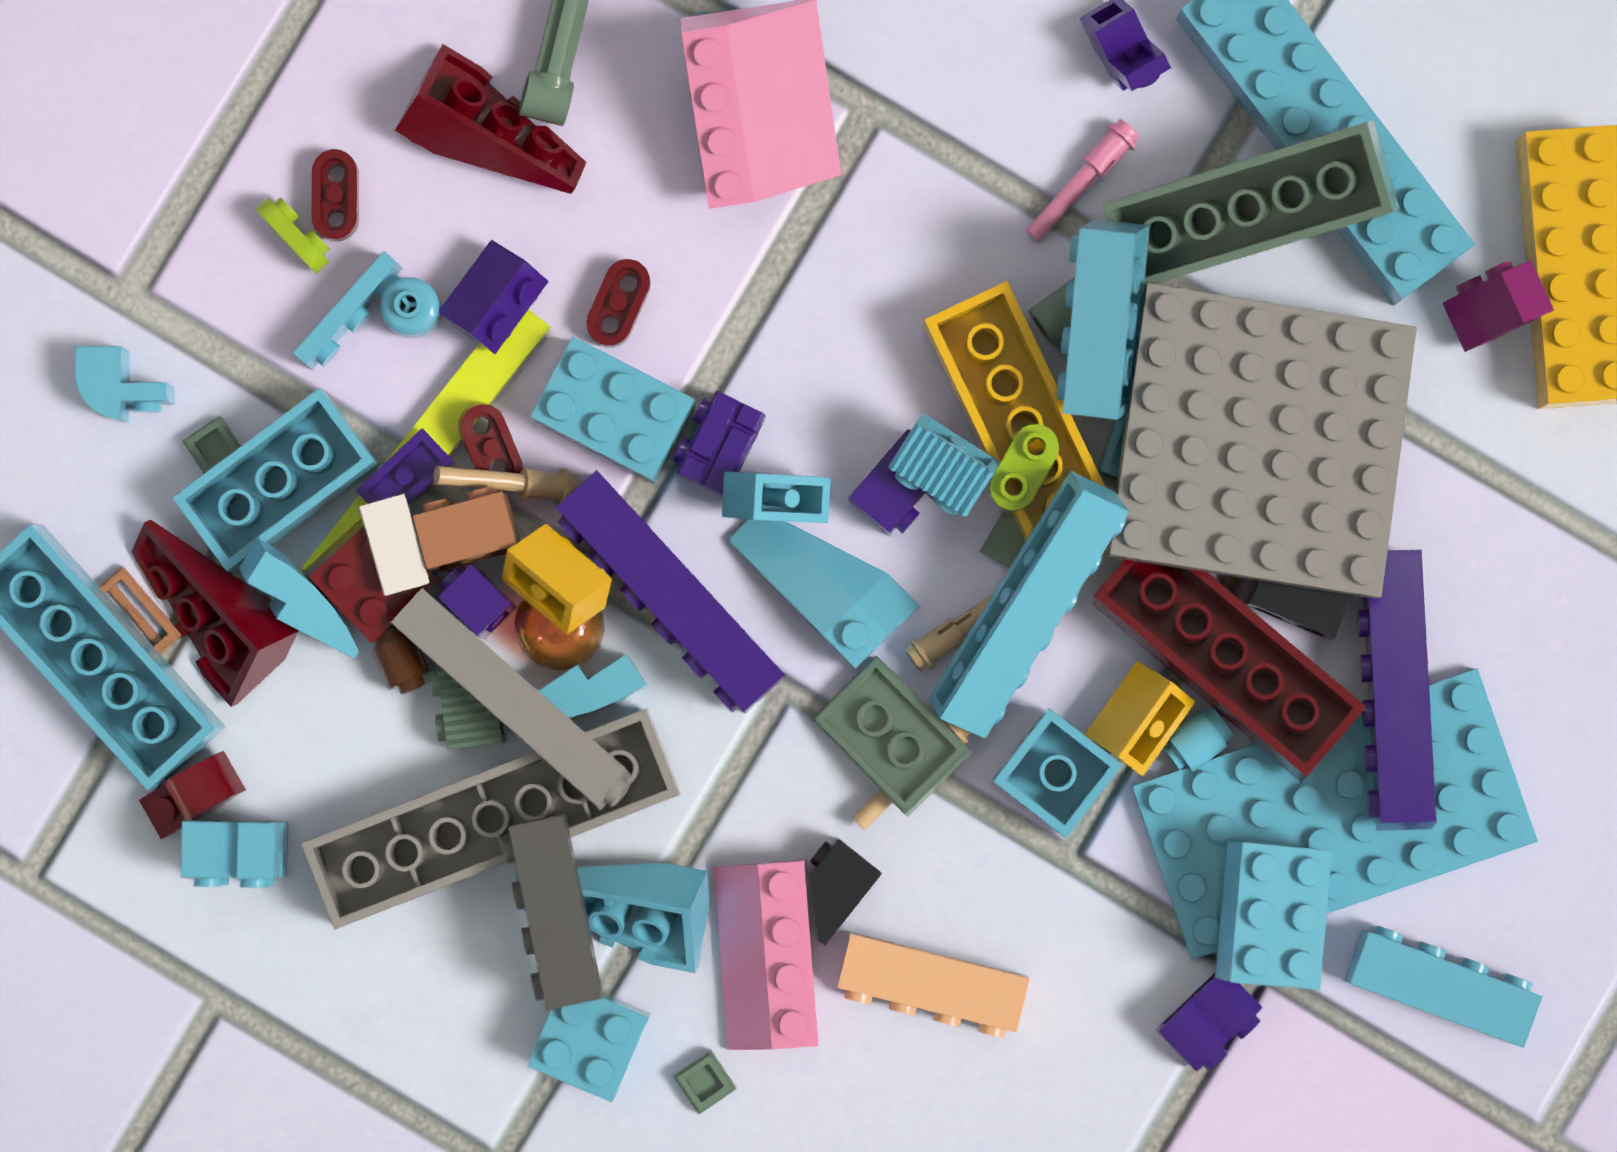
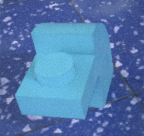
M75 346L76 385L85 403L95 412L117 422L129 423V405H134V412L161 413L162 405H174V386L167 382L129 383V351L122 346Z

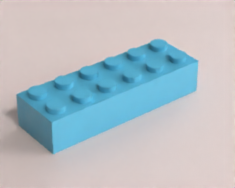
M30 524L0 552V628L147 791L162 786L166 780L177 773L226 727L45 526Z

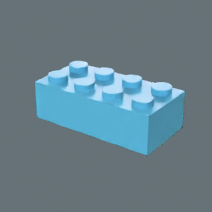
M1094 220L1079 228V235L1073 234L1069 259L1070 262L1076 263L1075 281L1068 282L1065 296L1066 308L1072 309L1071 326L1064 328L1061 341V353L1068 355L1066 373H1060L1057 386V399L1064 401V414L1118 420L1127 412L1144 292L1150 225Z
M319 388L172 498L225 570L236 574L240 571V565L257 538L274 546L380 467L381 464L328 393Z

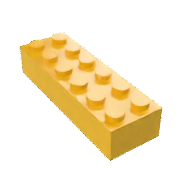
M1617 125L1526 131L1516 140L1526 262L1532 261L1554 308V311L1531 322L1538 409L1617 404Z
M1008 281L924 319L923 327L981 450L1001 462L1016 434L1023 427L1031 424H1041L1050 428L1058 439V455L1034 499L1026 508L1011 512L1025 542L1070 471L1105 487L1072 415L1063 413L1064 401L1057 399V384ZM1031 439L1027 443V449L1032 455H1040L1044 452L1045 447L1041 440ZM1009 479L1005 483V491L1011 496L1019 495L1022 491V485L1016 479Z

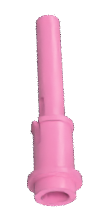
M1119 119L1115 124L1110 123L1107 126L1109 130L1087 156L1083 157L1082 160L1085 162V165L1026 229L1035 240L1040 242L1098 176L1105 178L1109 170L1128 149L1134 150L1137 147L1135 142L1139 135L1125 121Z

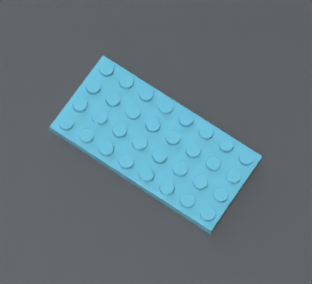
M1478 668L1429 684L1437 822L1432 829L1376 831L1375 818L1367 817L1366 793L1368 790H1374L1373 772L1366 773L1364 767V746L1372 744L1371 727H1363L1362 714L1302 783L1258 745L1253 744L1212 758L1194 772L1185 767L1180 771L1176 770L1131 786L1190 959L1193 960L1218 951L1227 840L1332 850L1327 914L1538 842Z

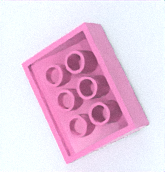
M796 0L679 18L709 209L756 202L841 175L816 0Z

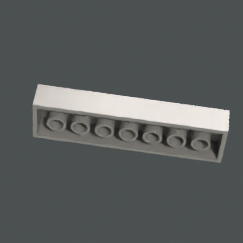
M649 710L638 711L585 732L631 774V777L626 782L630 785L629 790L613 807L607 803L602 810L598 809L534 752L301 843L334 930L507 863L502 837L510 835L508 826L512 824L566 813L570 836L574 837L681 795Z

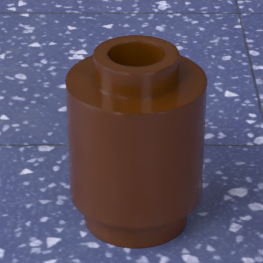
M395 626L384 631L372 642L374 649L371 650V653L388 690L398 688L400 695H403L426 684L423 676L429 673V667L421 650Z

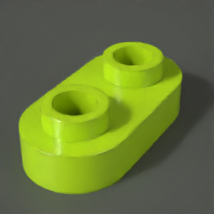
M267 196L254 208L316 274L330 263L324 256L330 248L312 229L304 235L293 222L299 216L281 197L273 202Z
M1031 424L1023 427L1016 434L990 482V496L999 508L1010 512L1020 511L1026 508L1034 499L1059 451L1058 439L1050 428L1041 424ZM1031 439L1041 440L1045 447L1044 452L1040 455H1032L1027 449V443ZM1009 479L1018 480L1022 485L1021 493L1016 496L1009 495L1005 491L1006 481Z

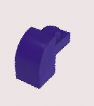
M1109 0L1079 18L1094 50L1111 78L1122 91L1128 88L1134 91L1137 88L1147 87L1156 82L1162 73L1171 69L1165 53L1147 38L1135 10L1124 0Z

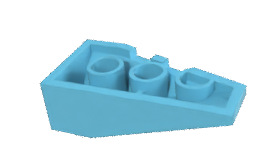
M748 520L728 539L854 669L874 652L919 607L917 602L888 573L786 521Z
M668 863L577 867L590 931L601 935L600 943L613 948L615 942L639 951L638 959L651 965L696 973L699 966L710 905L707 871ZM518 872L516 874V881H519Z

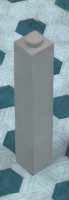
M423 588L391 621L405 637L598 809L602 810L607 803L613 807L627 793L630 785L626 782L631 777L628 770Z

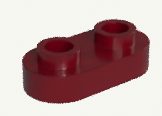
M330 149L322 152L315 159L312 166V224L323 238L333 242H340L350 238L357 230L359 224V169L354 159L348 153L339 149ZM335 167L344 169V177L338 182H332L329 179V172ZM334 212L344 214V222L338 227H332L329 224V217Z
M622 259L611 265L588 313L586 325L589 335L597 344L603 347L613 348L626 342L650 292L651 279L647 269L640 262L632 259ZM626 276H632L637 280L636 288L630 292L623 291L620 288V282ZM608 317H613L619 322L617 330L613 333H606L602 330V322Z
M474 403L464 409L459 417L458 430L473 468L490 471V465L494 460L503 459L505 462L503 472L520 473L523 470V463L502 413L487 403ZM479 417H485L488 421V428L483 433H475L473 429V423Z

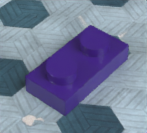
M422 428L368 478L356 492L367 504L405 494L409 507L434 483V470L436 466L451 467L455 462Z

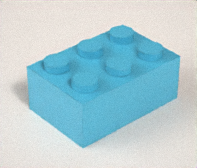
M572 336L530 417L541 426L655 484L696 406V401L675 388Z
M1227 840L1216 979L1234 983L1320 990L1332 850Z

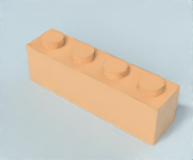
M850 932L837 988L846 990L844 998L852 1001L871 1004L872 997L890 1001L889 1009L896 1012L915 1016L917 1008L935 1012L934 1021L960 1027L961 1019L979 1023L978 1032L1004 1038L1006 1030L1017 1033L1030 978L1025 975Z

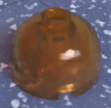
M524 598L519 603L514 618L515 638L523 654L536 665L553 671L570 670L576 665L581 666L587 663L600 649L605 632L603 611H600L566 635Z

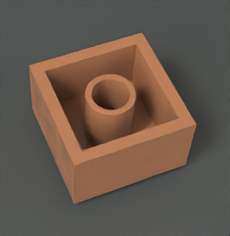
M493 486L466 493L468 501L453 504V502H449V499L446 498L423 504V513L413 515L426 568L437 574L455 569L459 565L464 567L506 555L509 548L521 541L511 500L504 492H497L493 489Z

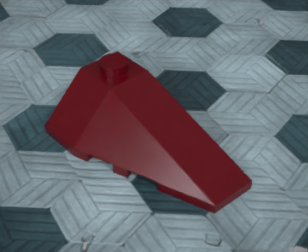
M442 44L408 102L394 131L433 154L572 194L587 162L548 126H536L527 117L518 115L520 101L515 96L507 100L490 84L493 76L483 67Z
M150 519L143 523L131 551L156 596L161 600H168L179 621L174 626L181 634L180 637L183 638L188 635L201 657L195 661L201 674L230 707L237 705L285 660L299 631L276 619L269 606L271 601L269 598L230 572H227L217 563Z

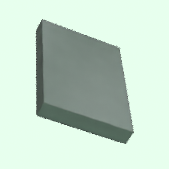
M877 655L812 719L907 817L973 753Z

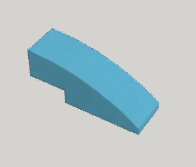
M257 538L239 567L245 581L273 596L269 606L276 619L355 659L359 650L348 628L327 596L296 563L281 551Z
M625 654L590 679L581 666L576 665L540 689L539 692L569 719L597 712L623 701L647 687L648 684L629 656Z

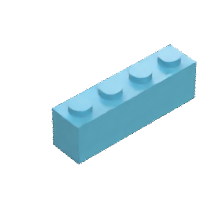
M1377 925L1375 933L1362 930L1344 979L1345 982L1519 1047H1525L1543 997L1530 991L1533 985L1532 982L1508 973L1504 981L1487 975L1489 966L1465 957L1461 965L1444 960L1446 950L1420 941L1417 950L1401 944L1403 934Z

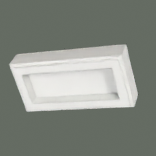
M405 494L359 506V512L383 596L429 584Z

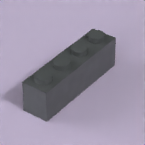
M566 813L508 826L510 835L502 837L507 863H516L519 881L512 882V889L517 910L523 908L526 910L529 926L521 928L526 954H535L538 972L531 973L536 1001L544 1000L546 1010L602 999L604 994Z

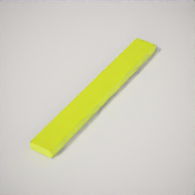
M528 309L496 354L478 344L387 461L422 428L451 456L462 442L458 430V421L464 409L474 403H487L491 405L550 331L551 327ZM481 417L477 418V419L474 421L473 427L475 426V424L478 422V420H479ZM360 495L303 565V570L310 566L361 519L358 507L367 503Z

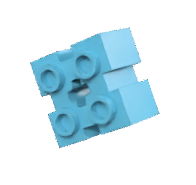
M182 821L181 877L194 878L193 886L222 887V885H229V878L240 879V887L268 888V886H275V879L287 876L288 822Z

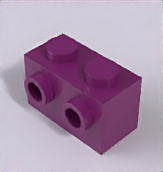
M1510 260L1496 265L1485 271L1488 280L1483 282L1481 275L1467 280L1456 286L1458 295L1442 303L1464 352L1500 338L1554 311L1532 261L1513 267Z

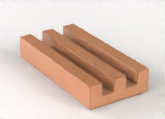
M122 566L99 586L105 594L108 591L153 642L154 648L160 654L181 638V634L125 567ZM121 580L168 633L163 639L117 587L116 584Z

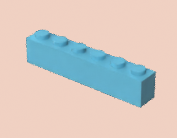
M1073 471L1069 472L928 697L941 720L983 738L987 737L994 725L1000 723L1005 715L1006 705L1014 692L1027 681L1033 662L1040 651L1045 650L1049 646L1053 638L1054 629L1064 613H1068L1073 608L1077 600L1078 591L1089 575H1092L1098 569L1102 553L1111 539L1116 537L1125 525L1129 510L1115 491Z

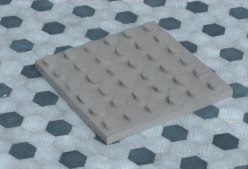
M1147 283L1144 286L1116 486V493L1129 512L1122 531L1116 537H1113L1108 544L1107 557L1366 598H1382L1417 327Z

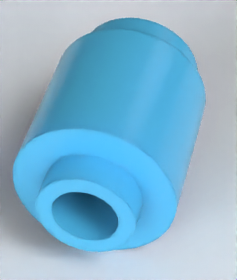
M1211 707L1204 713L1199 710L1180 724L1168 740L1169 744L1163 750L1179 771L1186 766L1191 772H1194L1227 747L1226 742L1234 737L1222 717Z

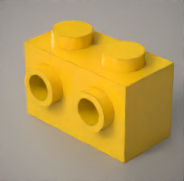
M544 524L507 550L501 580L568 635L606 607L612 578L606 574L604 569H600L577 550L569 539L559 535L549 525Z
M1136 661L1084 735L1113 758L1141 776H1144L1196 701L1172 681Z

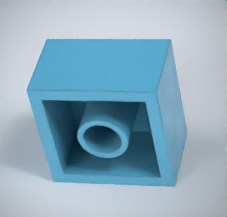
M1049 708L1041 715L991 782L1062 837L1067 838L1123 765Z
M604 994L602 999L551 1009L527 1066L612 1103L651 1013L607 994Z

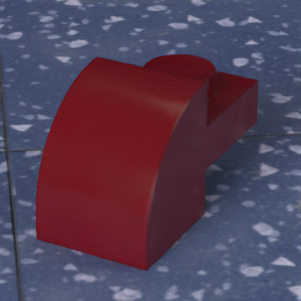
M221 751L166 780L162 786L141 798L139 802L162 840L182 829V821L196 820L214 811L246 791V788L225 752Z

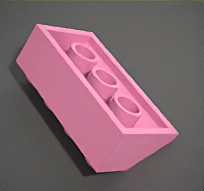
M804 860L713 867L727 1050H775L818 1046Z

